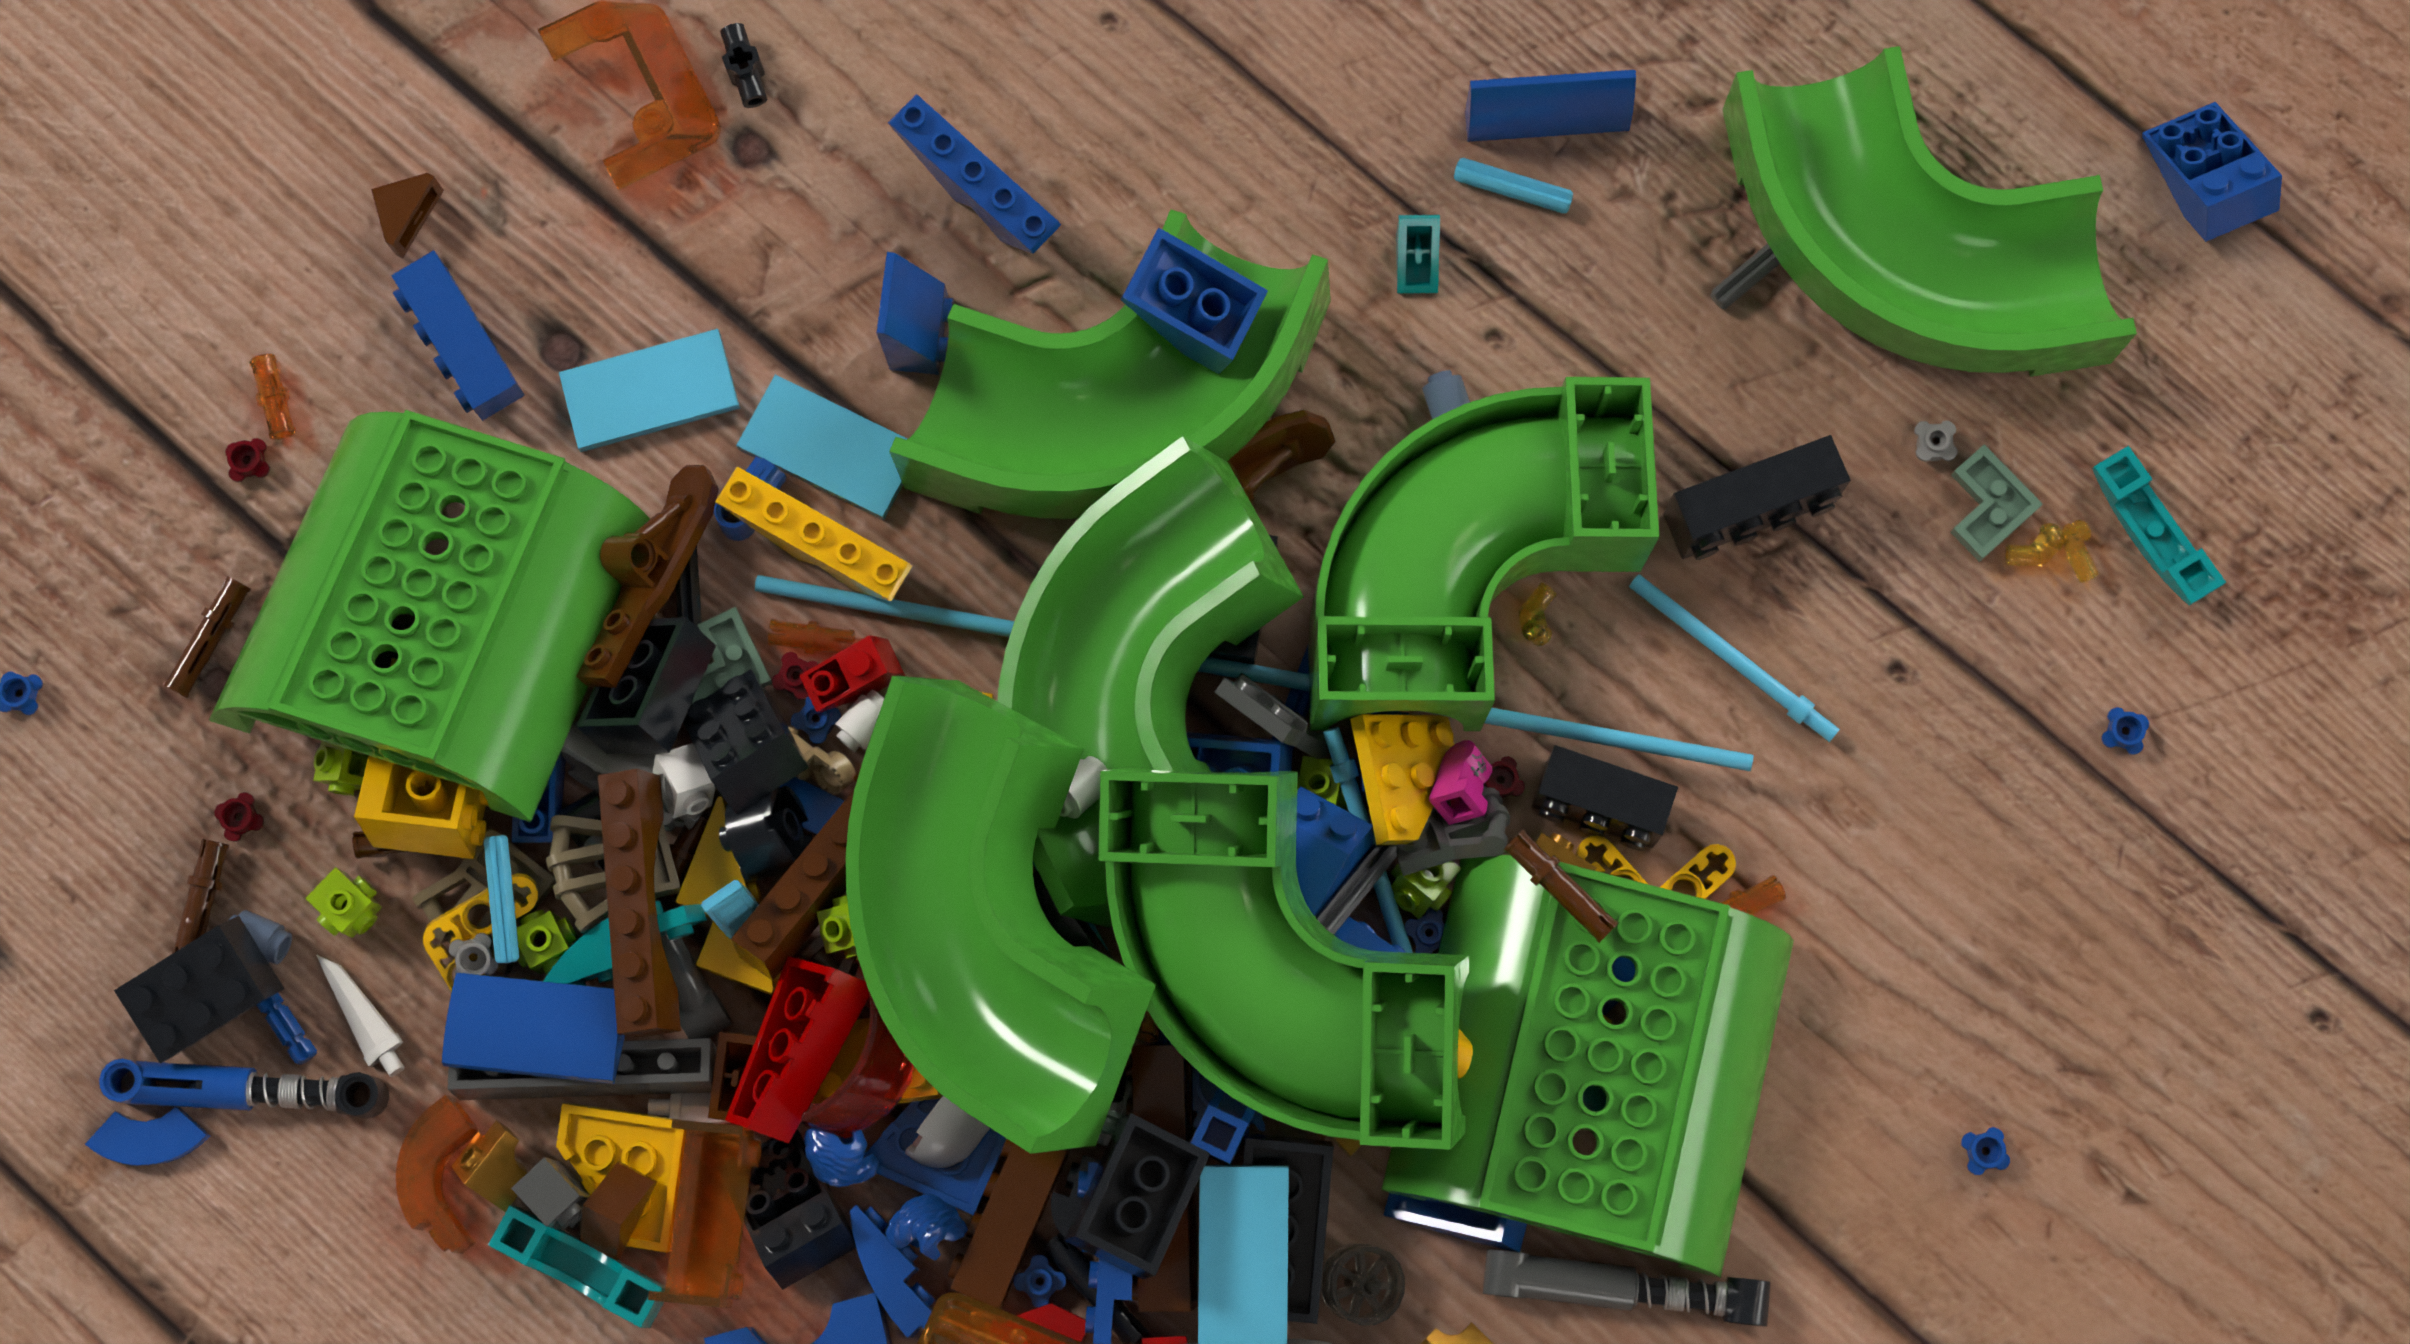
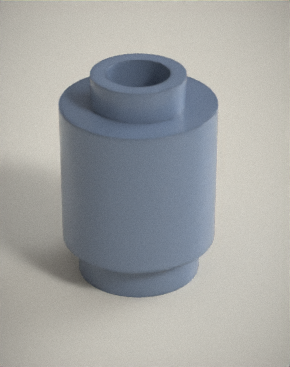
M1450 370L1428 377L1429 383L1422 388L1432 420L1470 402L1462 376L1452 375Z
M243 910L239 915L234 914L230 917L229 920L240 916L268 963L271 962L278 965L283 961L292 942V934L285 931L284 925L248 910Z

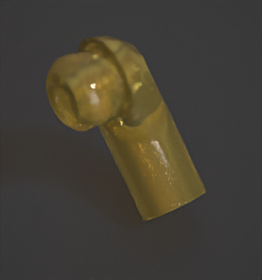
M2080 519L2072 524L2067 523L2060 534L2067 559L2080 583L2087 582L2099 575L2083 542L2090 539L2091 529L2085 521Z
M2046 523L2039 528L2040 532L2031 545H2007L2005 550L2006 565L2043 566L2047 564L2063 547L2064 534L2060 527L2054 523Z
M1543 582L1538 585L1519 610L1522 634L1526 640L1532 641L1535 646L1546 645L1552 637V630L1547 627L1544 611L1557 596V593Z

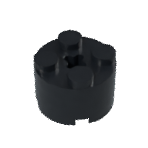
M786 785L778 787L738 814L727 803L725 826L719 829V839L722 847L727 852L732 851L734 858L740 866L741 874L747 882L761 880L787 871L812 841V834L804 836L802 823L809 821L806 811L795 792Z

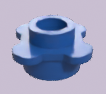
M12 671L5 673L0 682V711L7 713L11 710H18L25 715L34 714L38 710L36 698L38 690L43 686L42 679L35 674L24 677ZM18 690L23 691L21 697L16 696Z
M808 696L805 700L806 704L801 711L792 715L791 725L809 735L811 742L821 744L826 741L827 735L832 731L835 723L842 717L841 712L837 708L818 713ZM813 716H820L819 722H813Z
M2119 707L2111 709L2107 714L2109 720L2107 731L2101 736L2103 744L2108 748L2117 746L2126 749L2131 755L2140 753L2144 747L2142 739L2149 728L2147 717L2134 712H2124ZM2123 727L2128 728V735L2122 733Z
M1429 908L1420 919H1409L1405 923L1404 927L1407 936L1412 937V941L1416 946V953L1432 954L1433 951L1440 947L1445 926L1442 921L1443 913L1441 910L1436 912ZM1427 929H1431L1433 931V935L1431 937L1425 935V931Z
M1991 1127L1986 1133L1975 1135L1969 1132L1962 1137L1961 1146L1967 1150L1969 1158L1967 1168L1972 1174L1981 1175L1986 1169L1996 1168L2004 1170L2008 1167L2010 1157L2006 1154V1146L2003 1142L2004 1134L2000 1129ZM1983 1147L1989 1149L1988 1155L1982 1154Z
M1044 1255L1032 1257L1031 1265L1026 1271L1018 1273L1014 1277L1015 1288L1027 1293L1031 1297L1033 1306L1037 1308L1049 1304V1297L1056 1290H1061L1066 1285L1064 1273L1056 1272L1048 1264V1258ZM1038 1277L1044 1279V1284L1041 1286L1036 1284Z

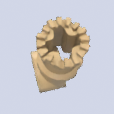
M788 726L809 766L808 769L796 776L799 780H806L810 777L818 786H821L822 790L828 789L826 792L832 795L839 794L855 781L856 772L854 766L845 755L837 751L827 754L820 747L813 748L798 736V730L795 727Z

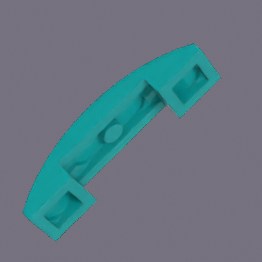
M2129 445L2092 468L2109 505L2133 543L2162 580L2185 603L2190 606L2225 585V579L2202 548L2197 551L2150 487L2149 483L2153 479Z

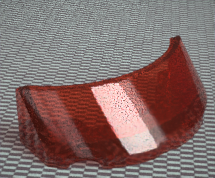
M857 957L856 963H857V965H858V969H857V972H856L855 977H857V978H859V979L865 981V978H864V975H863V972H862V969H861V966H860V963H859V960H858V957ZM870 992L867 1000V1008L870 1009L869 1028L859 1060L850 1075L831 1096L822 1103H811L807 1112L803 1111L801 1121L806 1127L825 1130L837 1134L838 1137L846 1140L853 1137L854 1131L865 1130L883 1116L886 1117L894 1109L910 1086L915 1069L883 1022Z

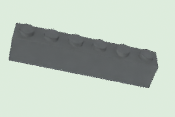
M710 1038L624 1041L614 1084L449 1067L448 1090L459 1100L709 1093L712 1091L717 1048Z

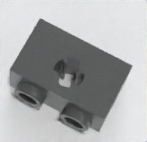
M545 1157L511 1188L546 1227L565 1230L568 1226L571 1229H575L581 1224L583 1204L590 1197L582 1183L562 1162Z

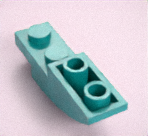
M655 901L661 937L667 935L669 940L688 936L694 933L693 925L707 921L701 904L684 905L663 912L661 902ZM609 918L600 922L580 937L555 963L543 982L587 986L586 982L598 978L599 983L612 981L613 969Z

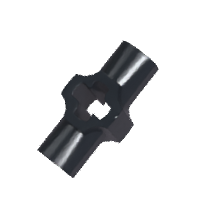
M734 23L725 26L720 30L727 52L722 58L732 85H737L745 108L758 107L766 103L768 99L761 77L765 75V71L755 46L750 45L744 24ZM741 63H748V67L740 69L739 65Z

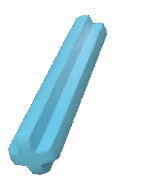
M1466 158L1459 159L1454 172V179L1458 182L1563 214L1568 212L1573 199V192L1571 190Z
M505 835L488 836L484 839V851L495 961L500 964L512 963L519 959L509 843Z

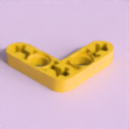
M1598 835L1589 836L1577 847L1575 854L1584 860L1588 855L1586 847L1590 846L1593 850L1601 847L1605 851L1602 861L1609 868L1614 861L1620 866V868L1612 871L1610 875L1617 877L1626 876L1633 881L1648 884L1605 837ZM1709 845L1701 850L1660 888L1672 890L1676 882L1685 880L1694 886L1696 891L1695 897L1706 899L1734 873L1736 867L1735 856L1724 845ZM1707 855L1713 858H1717L1720 855L1725 860L1721 866L1725 873L1721 874L1717 870L1712 872L1704 880L1705 883L1711 886L1706 890L1700 878L1691 873L1689 869L1694 867L1696 873L1699 874L1709 864V860L1706 858ZM1592 863L1596 867L1595 871L1605 872L1599 863Z
M521 873L512 875V884L516 883L520 888L528 886L530 891L526 894V903L521 904L517 899L514 900L516 919L534 908L538 900L536 882L530 876ZM488 888L433 919L424 931L423 945L451 992L454 984L452 974L456 967L455 957L447 965L443 963L442 959L448 958L449 953L442 943L437 945L432 943L436 935L435 929L440 927L444 932L452 930L454 935L451 937L450 943L456 939L462 941L474 939L478 933L490 935L492 933L491 923L485 927H477L468 918V912L473 906L484 904L490 907ZM475 953L469 955V959L472 961L478 958Z

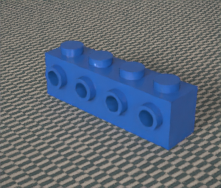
M435 250L391 275L399 288L393 291L395 298L405 313L413 310L419 322L413 325L415 331L425 346L431 343L435 346L439 355L433 358L445 379L447 380L453 376L460 387L454 391V394L466 413L474 410L483 421L525 396Z

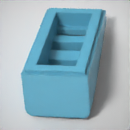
M733 880L702 901L703 904H701L704 911L729 939L734 936L759 905L752 893L738 880Z

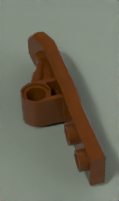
M1300 410L1277 416L1267 421L1253 438L1227 462L1252 503L1255 498L1254 493L1269 479L1299 464L1324 458L1336 441L1330 424L1325 417L1306 410Z
M705 465L684 466L670 482L666 504L661 513H657L634 533H626L623 536H611L602 544L600 550L602 566L622 586L615 605L605 618L600 633L591 649L585 655L584 662L576 675L586 686L616 688L653 616L668 601L714 513L719 488L711 471Z

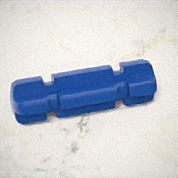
M277 993L257 1007L261 1013L267 1014L265 1019L282 1045L289 1047L287 1052L294 1063L302 1065L311 1060L317 1054V1050L310 1039L303 1037L306 1033L288 1006L282 1005L284 1000Z

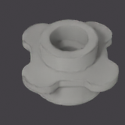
M1947 420L1941 424H1929L1927 421L1919 422L1914 429L1915 435L1918 436L1916 442L1917 458L1924 462L1941 459L1945 461L1953 460L1958 453L1957 448L1953 444V435L1956 432L1955 425ZM1938 438L1940 443L1936 445L1932 442V439Z
M478 933L474 939L466 941L456 939L451 942L449 953L455 957L457 967L455 975L456 973L474 975L485 973L490 975L496 971L498 963L492 957L490 951L492 940L489 935ZM475 953L478 958L472 961L469 959V955Z

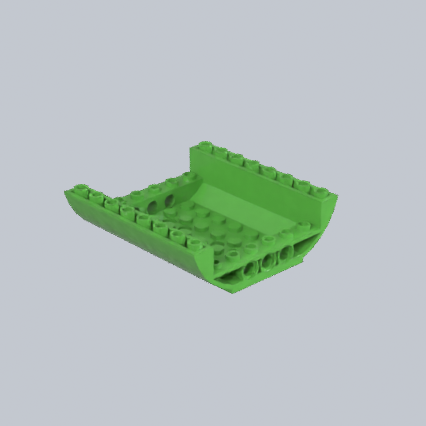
M405 410L404 413L385 411L358 415L349 421L209 721L249 734L255 721H261L483 791L491 810L531 822L588 688L576 675L584 662L585 655L591 649L600 633L605 618L615 605L622 586L602 566L600 560L602 544L611 536H623L626 533H634L650 518L629 498L590 473L567 463L565 458L409 410ZM458 502L465 506L464 512L456 518H447L442 515L443 509L450 503ZM443 539L449 543L448 548L439 555H431L426 552L427 545L433 540ZM408 613L415 616L413 625L408 629L396 630L392 627L393 620L400 614ZM385 651H392L398 654V659L393 666L389 668L375 666V660L379 654Z
M1511 855L1460 859L1459 867H1461V870L1456 876L1438 954L1470 955L1469 974L1464 984L1459 1019V1029L1469 1039L1473 1048L1469 1069L1462 1078L1458 1079L1460 1107L1462 1114L1466 1115V1133L1451 1150L1391 1147L1381 1190L1420 1201L1433 1199L1676 1262L1679 1268L1721 1278L1794 940L1781 928L1748 913L1733 909L1730 905L1559 862L1558 865L1614 920L1619 922L1598 943L1540 884L1535 886L1530 881L1532 876ZM1627 958L1634 964L1635 976L1631 981L1622 982L1614 976L1612 965L1615 959ZM1615 1000L1624 1006L1626 1016L1621 1024L1613 1025L1604 1019L1602 1008L1605 1002ZM1596 1086L1605 1093L1606 1104L1601 1111H1591L1584 1105L1582 1097L1587 1087ZM1578 1130H1588L1595 1136L1596 1148L1592 1154L1582 1155L1575 1150L1573 1136Z

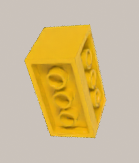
M392 658L390 667L396 663L397 659ZM368 756L354 818L371 845L375 848L474 859L477 845L481 846L485 839L486 822L483 820L485 807L489 805L483 791Z

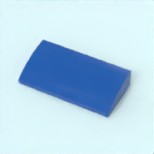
M1621 70L1470 81L1465 108L1467 142L1629 131L1634 109L1636 71Z
M456 973L445 1026L442 1064L445 1067L614 1084L625 1035L617 1034L614 989Z

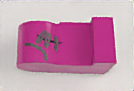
M1460 741L1450 747L1445 753L1429 797V801L1449 825L1484 816L1487 810L1488 802L1483 797L1482 792L1484 783L1492 773V766L1472 741ZM1451 799V806L1447 804L1446 800Z

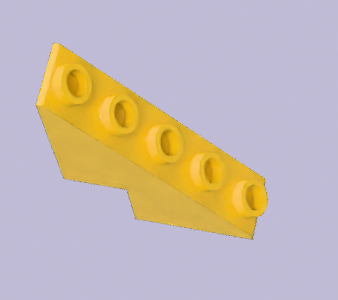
M739 467L735 468L715 503L797 560L819 566L855 592L892 601L913 566Z
M718 796L675 901L680 906L703 904L702 901L733 880H738L752 893L758 904L762 902V896L756 880L752 882L745 881L732 851H725L721 845L719 829L725 826L727 804L722 797ZM713 921L696 966L709 973L773 996L781 972L772 981L740 959L732 940Z

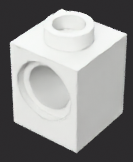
M693 743L672 749L670 753L655 755L652 773L661 775L662 800L673 819L686 814L695 815L712 806L715 785L710 780Z

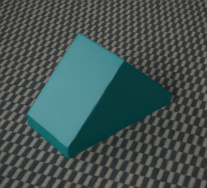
M1398 215L1396 230L1397 293H1438L1440 215Z

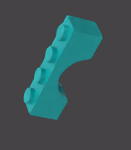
M508 1207L488 1243V1246L525 1266L538 1270L576 1289L596 1301L603 1308L640 1328H651L671 1291V1288L619 1260L612 1259L581 1242L571 1234L561 1229L546 1227L537 1216L520 1207Z

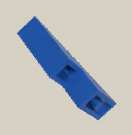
M916 94L888 122L954 201L972 207L1001 242L1034 254L1061 226L1056 218L919 95Z

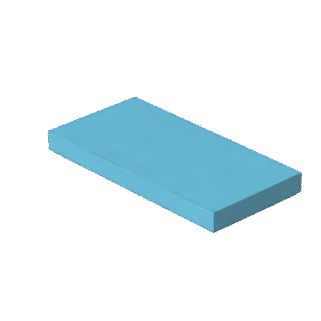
M719 329L559 372L577 447L580 452L740 409Z
M776 374L736 445L738 450L753 457L765 458L779 470L882 520L886 518L903 486L889 450L895 437L905 440L907 438Z
M1204 1166L1200 1175L1198 1344H1287L1289 1166Z

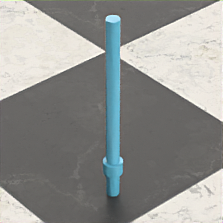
M1638 574L1631 582L1629 588L1788 710L1786 715L1799 725L1804 722L1828 742L1840 730L1813 709L1815 706L1813 702L1803 695L1799 698L1643 576Z
M1335 727L1326 730L1323 734L1333 762L1330 765L1334 782L1340 783L1348 811L1370 823L1356 780L1359 772L1354 758H1349L1340 728ZM1373 832V844H1374V843L1376 842V840H1375V835H1374V832ZM1385 871L1373 887L1391 942L1402 947L1407 953H1413L1387 872Z

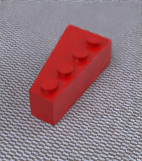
M788 956L725 1121L789 1144L870 996L866 981L832 967Z

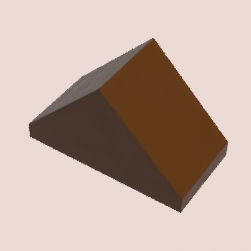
M429 173L371 189L385 242L395 255L402 259L444 191L436 178Z
M724 1031L719 1032L708 1118L725 1121L757 1036Z
M617 1162L583 1204L579 1240L616 1261L620 1260L657 1181L622 1162Z

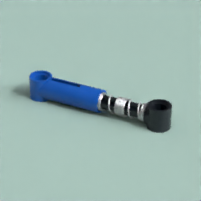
M116 1059L104 1067L99 1078L100 1089L104 1096L109 1100L129 1105L142 1104L245 1111L252 1110L253 1106H257L259 1103H267L271 1108L279 1104L282 1108L300 1109L305 1105L309 1110L315 1106H323L327 1111H337L339 1114H350L367 1119L381 1114L389 1101V1090L386 1084L377 1077L360 1072L342 1075L338 1078L331 1077L328 1081L324 1080L323 1076L320 1080L307 1079L304 1075L298 1076V1074H283L281 1078L268 1077V1074L265 1073L263 1077H259L256 1069L253 1067L167 1062L160 1064L159 1062ZM129 1071H132L135 1078L134 1085L128 1092L124 1093L121 1088L122 1077ZM156 1081L189 1082V1088L155 1086ZM367 1084L371 1093L370 1099L365 1105L358 1107L354 1101L355 1092L360 1086Z

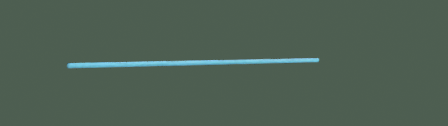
M758 575L755 581V591L1005 637H1010L1014 621L895 599L887 601L862 593ZM1210 656L1205 659L1198 672L1237 678L1243 673L1254 682L1309 691V674ZM1491 708L1485 724L1751 771L1754 755L1498 708Z

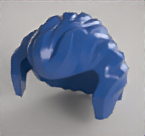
M810 1128L805 1131L806 1157L810 1162L815 1177L821 1182L827 1183L830 1186L844 1187L862 1183L876 1175L879 1168V1160L874 1153L864 1156L867 1141L861 1129L853 1132V1138L850 1133L842 1134L839 1138L837 1134L824 1129Z
M925 1194L914 1197L902 1205L900 1210L889 1221L886 1237L889 1243L896 1248H904L908 1244L916 1248L920 1247L922 1254L935 1261L941 1255L937 1248L938 1243L941 1240L954 1242L963 1238L968 1227L959 1216L955 1207L944 1202L934 1194Z

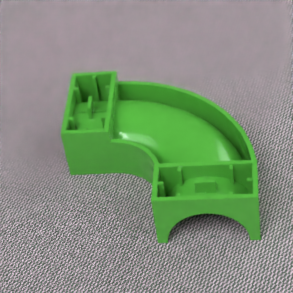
M1900 46L1883 49L1874 60L1850 73L1807 85L1769 86L1757 82L1754 78L1753 70L1736 73L1722 110L1738 185L1744 184L1750 207L1762 235L1782 267L1809 298L1848 330L1876 346L1902 357L1932 366L1986 373H2008L2029 370L2030 377L2111 364L2137 334L2134 319H2121L2114 311L2101 277L2096 245V215L2099 199L2103 192L2100 175L2016 189L1984 188L1953 175L1934 158L1920 134Z
M1170 209L1163 226L1164 231L1268 290L1233 361L1220 374L1182 354L1126 304L1106 321L1091 328L1070 333L1041 332L953 304L947 317L949 335L946 358L930 407L914 434L907 440L895 437L889 450L904 488L981 514L985 507L1008 514L1035 518L1076 519L1080 518L1091 505L1115 485L1182 436L1228 461L1269 420L1288 392L1297 371L1302 373L1331 302L1328 259L1312 254L1307 265L1296 269H1278L1251 263L1213 245L1193 228L1185 213Z
M1565 377L1562 387L1528 388L1495 394L1466 403L1434 418L1410 433L1381 458L1363 478L1346 503L1332 531L1317 579L1309 621L1310 731H1326L1331 725L1345 718L1383 711H1421L1441 714L1459 721L1463 725V731H1481L1495 702L1492 619L1488 617L1491 603L1503 590L1520 579L1543 572H1641L1659 539L1650 378Z
M1180 437L1115 485L1081 515L1048 555L1026 593L1015 618L1005 649L997 701L1083 747L1084 750L1080 759L1084 760L1088 756L1095 757L1108 770L1129 766L1162 771L1211 772L1207 763L1194 758L1186 733V703L1196 673L1208 655L1222 642L1227 641L1238 645L1304 598L1226 460L1186 437ZM1099 798L1078 818L1059 816L1055 829H1039L1034 845L1033 862L1060 915L1110 928L1112 921L1107 898L1105 861H1099Z
M892 676L854 789L846 846V893L850 926L857 957L868 990L883 1022L905 1056L940 1094L964 1112L1030 1154L1096 1146L1156 984L1091 946L1074 947L1069 944L1050 925L1036 895L1033 879V851L1039 829H1055L1084 748L959 680Z
M1129 766L1100 771L1099 861H1105L1107 898L1113 931L1125 967L1156 984L1147 1011L1175 1049L1200 1074L1229 1096L1262 1115L1292 1127L1329 1137L1360 1140V1145L1451 1150L1466 1133V1115L1462 1114L1458 1091V1033L1462 994L1467 975L1469 974L1470 955L1372 951L1348 944L1324 928L1307 906L1301 893L1296 872L1298 772L1258 773L1180 772L1143 769V767Z

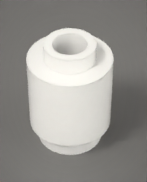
M873 689L866 696L861 694L835 723L840 729L836 737L853 752H856L859 747L866 751L884 697Z
M1088 756L1084 760L1080 759L1060 816L1078 818L1100 798V771L1108 770L1100 760L1092 756Z

